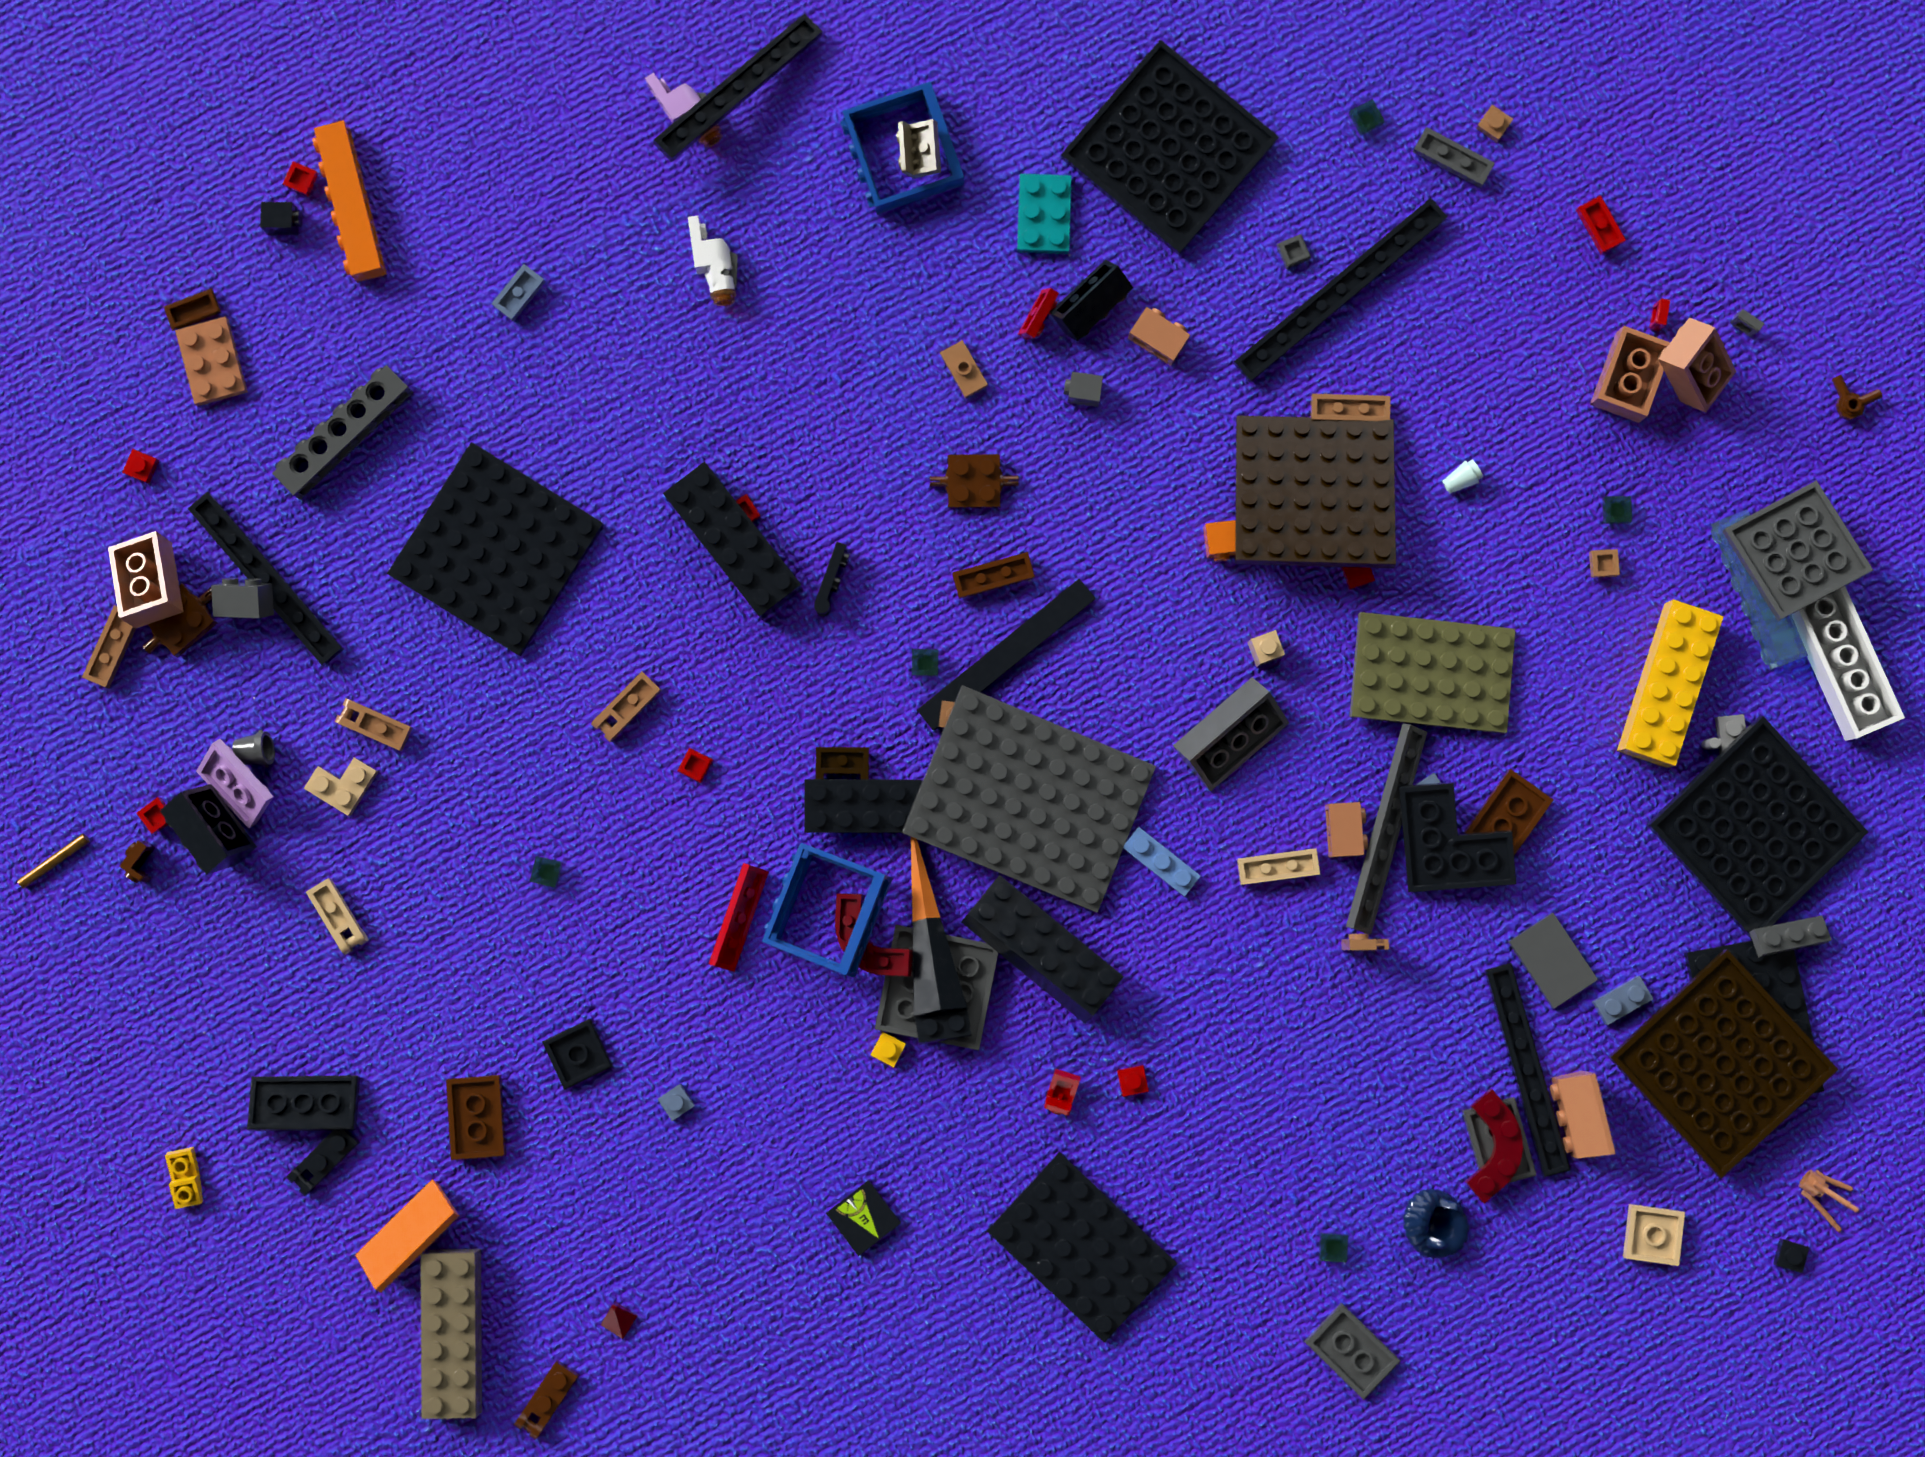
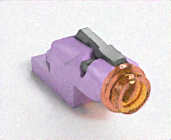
M654 73L645 78L648 88L672 123L706 96L705 93H697L686 83L670 91L664 79L658 80ZM719 123L698 140L700 144H704L708 148L721 140L722 134Z

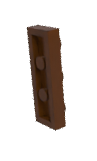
M1028 552L952 573L959 599L1035 578Z

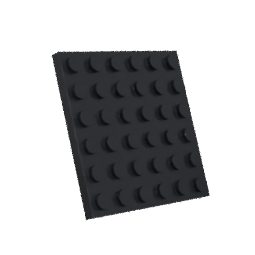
M1160 39L1062 152L1060 158L1176 254L1180 255L1277 142L1279 136Z
M471 442L387 574L512 652L522 656L605 524Z
M1759 716L1646 824L1750 939L1749 932L1757 928L1772 926L1868 833L1863 825L1764 716Z

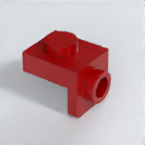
M1055 1068L1046 1095L1044 1108L1054 1114L1069 1116L1081 1076Z

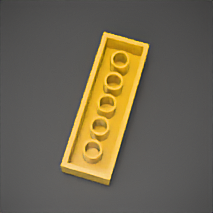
M1674 599L1664 603L1617 748L1618 752L1665 768L1676 766L1724 616Z

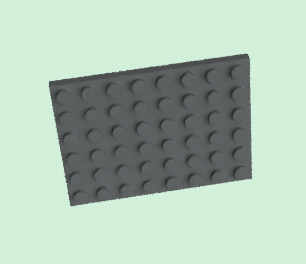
M962 685L901 833L1098 913L1156 766Z

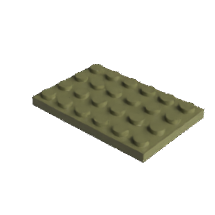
M1358 613L1349 717L1507 733L1515 629L1375 613Z

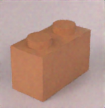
M1146 307L1131 329L1128 339L1172 366L1188 342L1190 334L1187 333V328L1178 322L1173 324L1165 319V314L1156 308L1151 310Z
M1361 802L1325 805L1328 858L1364 855V850L1368 849V839L1362 830V824L1366 823L1365 808H1361Z

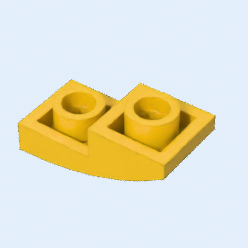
M194 1147L167 1152L165 1159L171 1177L169 1188L175 1209L202 1204V1187Z

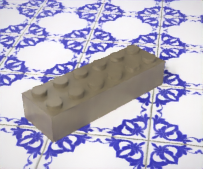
M481 1249L427 1250L421 1254V1419L476 1418L482 1412Z

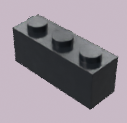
M1105 259L1049 313L1067 336L1079 341L1090 332V329L1096 323L1104 319L1117 303L1127 297L1133 286L1118 265Z

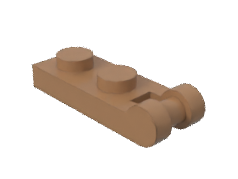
M641 671L592 721L591 725L596 730L600 729L605 734L604 738L612 742L662 690ZM611 715L618 721L613 727L607 722Z
M345 698L342 704L345 707L341 715H337L336 723L399 751H403L413 727ZM354 711L359 712L356 722L350 720Z

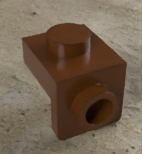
M138 840L132 843L125 852L126 858L119 866L126 871L124 875L135 883L139 881L149 882L151 879L148 874L140 869L155 848L149 842Z

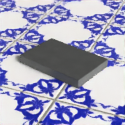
M1554 913L1545 916L1508 941L1553 1009L1598 980Z
M1515 1097L1502 1099L1515 1116L1523 1139L1520 1165L1508 1183L1536 1176ZM1472 1108L1462 1110V1114L1479 1170L1492 1155L1494 1147L1493 1136L1482 1119Z
M1342 1303L1304 1341L1363 1400L1400 1362Z

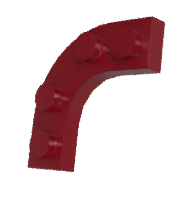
M836 893L835 930L843 952L846 950L865 901V895ZM869 940L859 968L877 975L911 976L913 950L882 948Z
M1489 1089L1470 1105L1489 1128L1494 1143L1489 1160L1465 1181L1482 1203H1486L1513 1178L1520 1165L1523 1152V1139L1519 1124L1513 1113L1493 1089Z

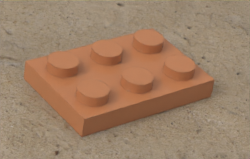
M227 317L175 330L195 405L201 406L248 392Z

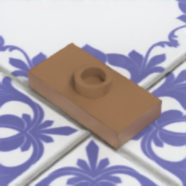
M963 340L940 352V356L965 399L988 387L986 380Z

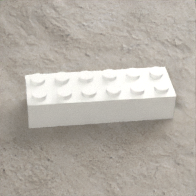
M1846 587L1789 616L1845 741L1857 739L1905 718Z

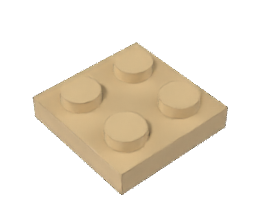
M1629 1204L1623 1258L1679 1266L1685 1212Z

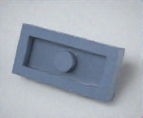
M523 264L491 304L514 322L545 284V280Z
M1635 976L1593 1000L1592 1003L1604 1024L1609 1025L1653 1000V997L1642 978Z

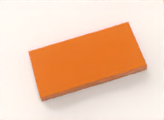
M432 1179L355 1255L373 1287L380 1293L459 1217L443 1189L435 1180Z

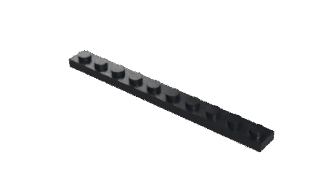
M1432 198L1427 200L1237 358L1233 364L1251 383L1442 224L1448 216Z

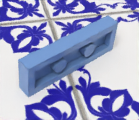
M1137 827L1124 844L1123 849L1183 897L1186 896L1201 877V875L1140 827Z

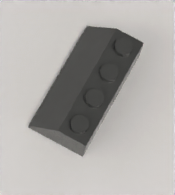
M1251 677L1177 741L1173 747L1186 765L1211 792L1285 728L1289 722L1271 693Z

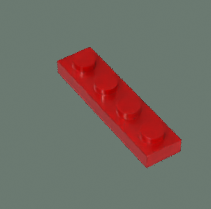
M743 863L709 964L735 972L769 871Z

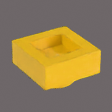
M883 1031L871 1056L894 1067L906 1043Z

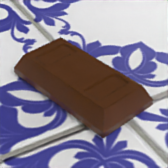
M212 288L164 306L172 331L221 313Z

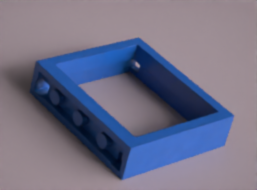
M931 81L842 111L844 120L840 121L844 136H850L852 144L848 145L853 160L858 159L860 168L856 169L861 184L866 183L869 192L865 193L869 208L874 206L876 214L964 185V175ZM924 101L930 119L938 122L939 145L950 177L881 200L854 124Z
M800 843L796 854L792 855L793 863L790 871L783 878V889L780 897H777L773 903V915L770 922H767L764 927L766 932L762 942L855 978L893 878ZM813 856L873 879L841 963L781 940Z

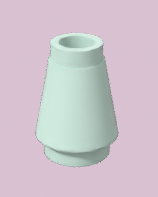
M1472 459L1469 462L1464 461L1442 483L1448 493L1451 494L1479 483L1478 480L1483 478V474Z

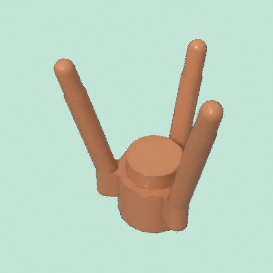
M1809 1170L1799 1183V1187L1803 1189L1801 1195L1815 1206L1837 1232H1841L1842 1228L1814 1196L1820 1198L1825 1193L1857 1213L1859 1208L1830 1190L1827 1183L1850 1192L1853 1191V1187L1828 1177L1818 1170L1815 1172Z

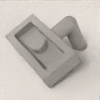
M1744 714L1716 717L1717 738L1706 739L1702 741L1701 746L1704 750L1719 749L1720 754L1746 729Z

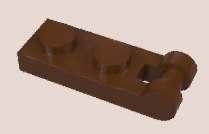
M556 1360L514 1423V1426L518 1429H525L530 1433L529 1436L536 1440L579 1374L559 1360ZM532 1412L540 1417L537 1424L529 1419Z

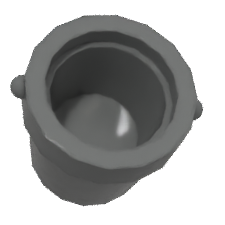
M259 730L254 735L235 739L233 742L232 750L244 765H261L268 768L274 762L275 747L273 739L266 731Z

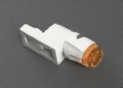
M698 215L688 217L694 265L697 274L705 273L710 288V298L714 301V305L725 306L734 303L737 289L738 256L730 252L729 247L722 238L703 240L708 239L706 224H701Z

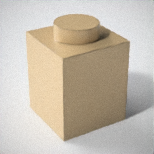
M1276 630L1252 638L1248 642L1256 667L1280 659L1285 655Z

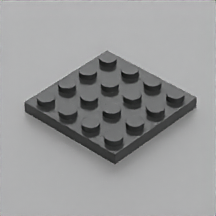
M1817 480L1722 531L1777 621L1794 614L1873 571V568Z
M895 925L891 949L913 950V928ZM946 935L966 1001L972 1036L940 1041V1043L979 1050L998 952L985 942ZM913 952L911 976L885 975L875 1030L918 1038L914 1016Z

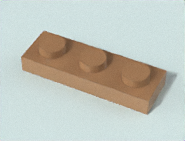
M1312 394L1311 417L1312 420H1390L1391 396Z
M115 605L82 675V678L106 688H110L136 630L119 618L118 608Z

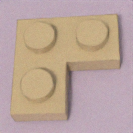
M354 757L341 779L322 767L317 766L304 789L347 816H351L379 771Z

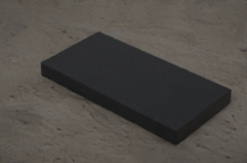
M252 1077L247 1130H356L360 1077Z

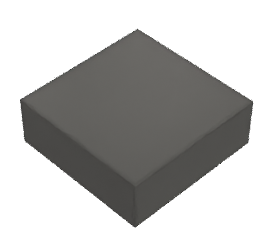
M1301 234L1276 245L1286 269L1311 259Z
M1744 309L1739 311L1730 321L1731 325L1749 337L1759 332L1765 324Z

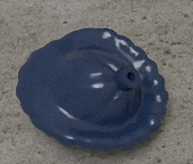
M1423 1189L1419 1193L1414 1194L1413 1198L1408 1201L1403 1215V1228L1409 1243L1417 1252L1427 1258H1444L1455 1254L1464 1247V1243L1468 1240V1231L1470 1229L1468 1219L1461 1205L1449 1193L1435 1189Z

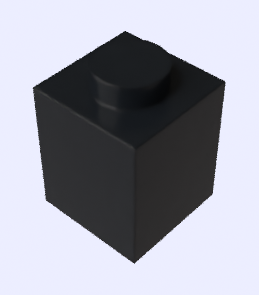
M261 202L260 228L267 235H298L303 217L302 212L299 211L293 202Z

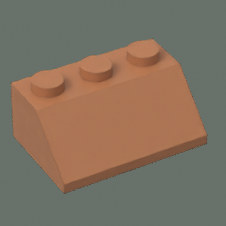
M1578 1071L1552 1077L1553 1084L1550 1085V1092L1553 1100H1557L1559 1111H1556V1116L1560 1127L1564 1128L1566 1137H1563V1145L1565 1151L1574 1158L1616 1154L1596 1074Z

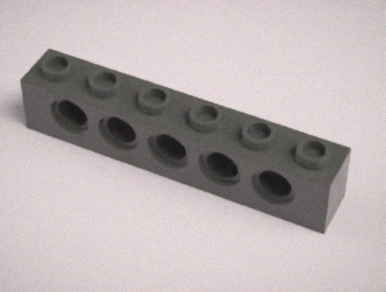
M387 365L376 369L372 373L369 382L364 386L357 387L353 391L350 400L345 404L338 405L330 419L318 424L311 437L299 442L291 456L285 457L277 463L276 470L272 474L293 496L301 500L414 393ZM383 389L385 391L383 398L374 400L375 393ZM361 407H365L366 412L364 416L356 418V411ZM342 425H346L347 430L345 434L337 436V429ZM323 443H327L326 452L318 454V447ZM304 461H308L307 470L300 473L299 465Z

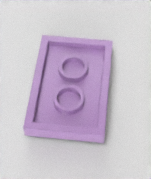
M221 739L212 743L196 772L208 785L211 784L226 805L249 829L257 824L274 796Z

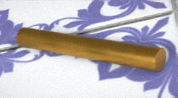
M85 834L78 836L18 879V884L23 889L90 842Z

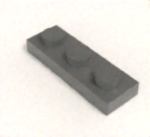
M1428 127L1423 131L1413 150V153L1480 188L1495 164L1493 161Z
M1822 915L1757 928L1749 932L1758 957L1826 944L1832 940Z

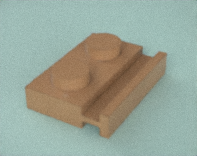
M1348 934L1349 939H1341L1342 950H1389V939H1369V934Z

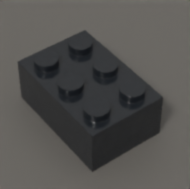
M211 784L180 792L160 810L166 823L175 831L182 845L188 849L196 860L197 866L206 875L237 865L257 847Z

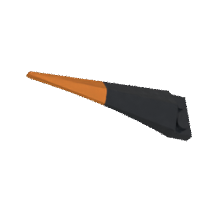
M911 837L914 1016L918 1042L921 1045L971 1037L968 1009L918 841Z

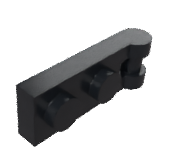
M836 542L814 603L817 614L822 617L828 616L831 612L830 597L832 592L837 593L842 579L838 577L841 567L846 568L850 558V553L847 552V545Z
M333 1130L286 1178L291 1183L294 1182L300 1188L299 1192L305 1197L360 1142L349 1130ZM306 1170L313 1175L309 1181L302 1175Z

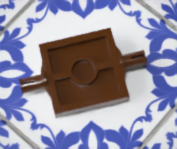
M1000 454L948 455V469L945 476H930V481H940L930 482V487L946 488L948 508L1000 507V493L1003 486H1018V481H1008L1018 480V475L1003 476L1000 469Z
M181 583L179 588L183 613L148 624L154 637L142 646L145 651L151 654L162 644L178 658L212 629L217 622L211 616L207 604L212 601L211 587L198 597L186 585Z

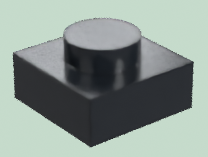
M1780 1238L1773 1264L1803 1273L1809 1247Z

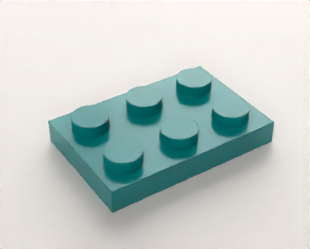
M1020 174L1017 252L1069 254L1071 175Z

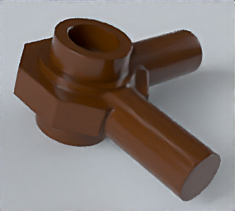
M1842 375L1831 379L1840 397L1835 407L1839 416L1848 421L1862 415L1865 405L1883 397L1879 389L1862 396L1850 393Z

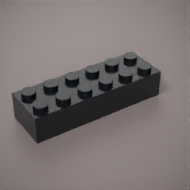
M705 461L663 493L761 620H764L803 589L801 583Z
M1001 875L997 877L961 922L1083 1023H1086L1094 1016L1124 977Z

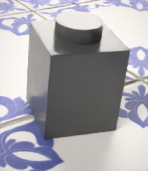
M1072 372L1071 379H1066L1064 386V395H1068L1067 403L1098 407L1103 376Z

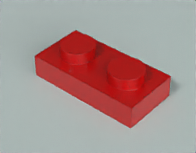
M1601 195L1576 209L1600 255L1626 241Z
M1052 288L1041 290L1017 335L1028 340L1038 337L1045 327L1043 322L1046 316L1050 315L1049 312L1057 305L1056 298L1059 294Z

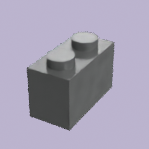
M223 578L222 583L211 585L213 617L263 618L274 615L272 584L261 583V579H245V583H238V578Z

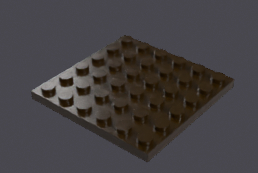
M1237 415L1235 564L1395 568L1394 419L1384 421L1312 420V417Z
M1724 949L1608 1056L1718 1178L1725 1176L1838 1071L1837 1067L1728 949Z

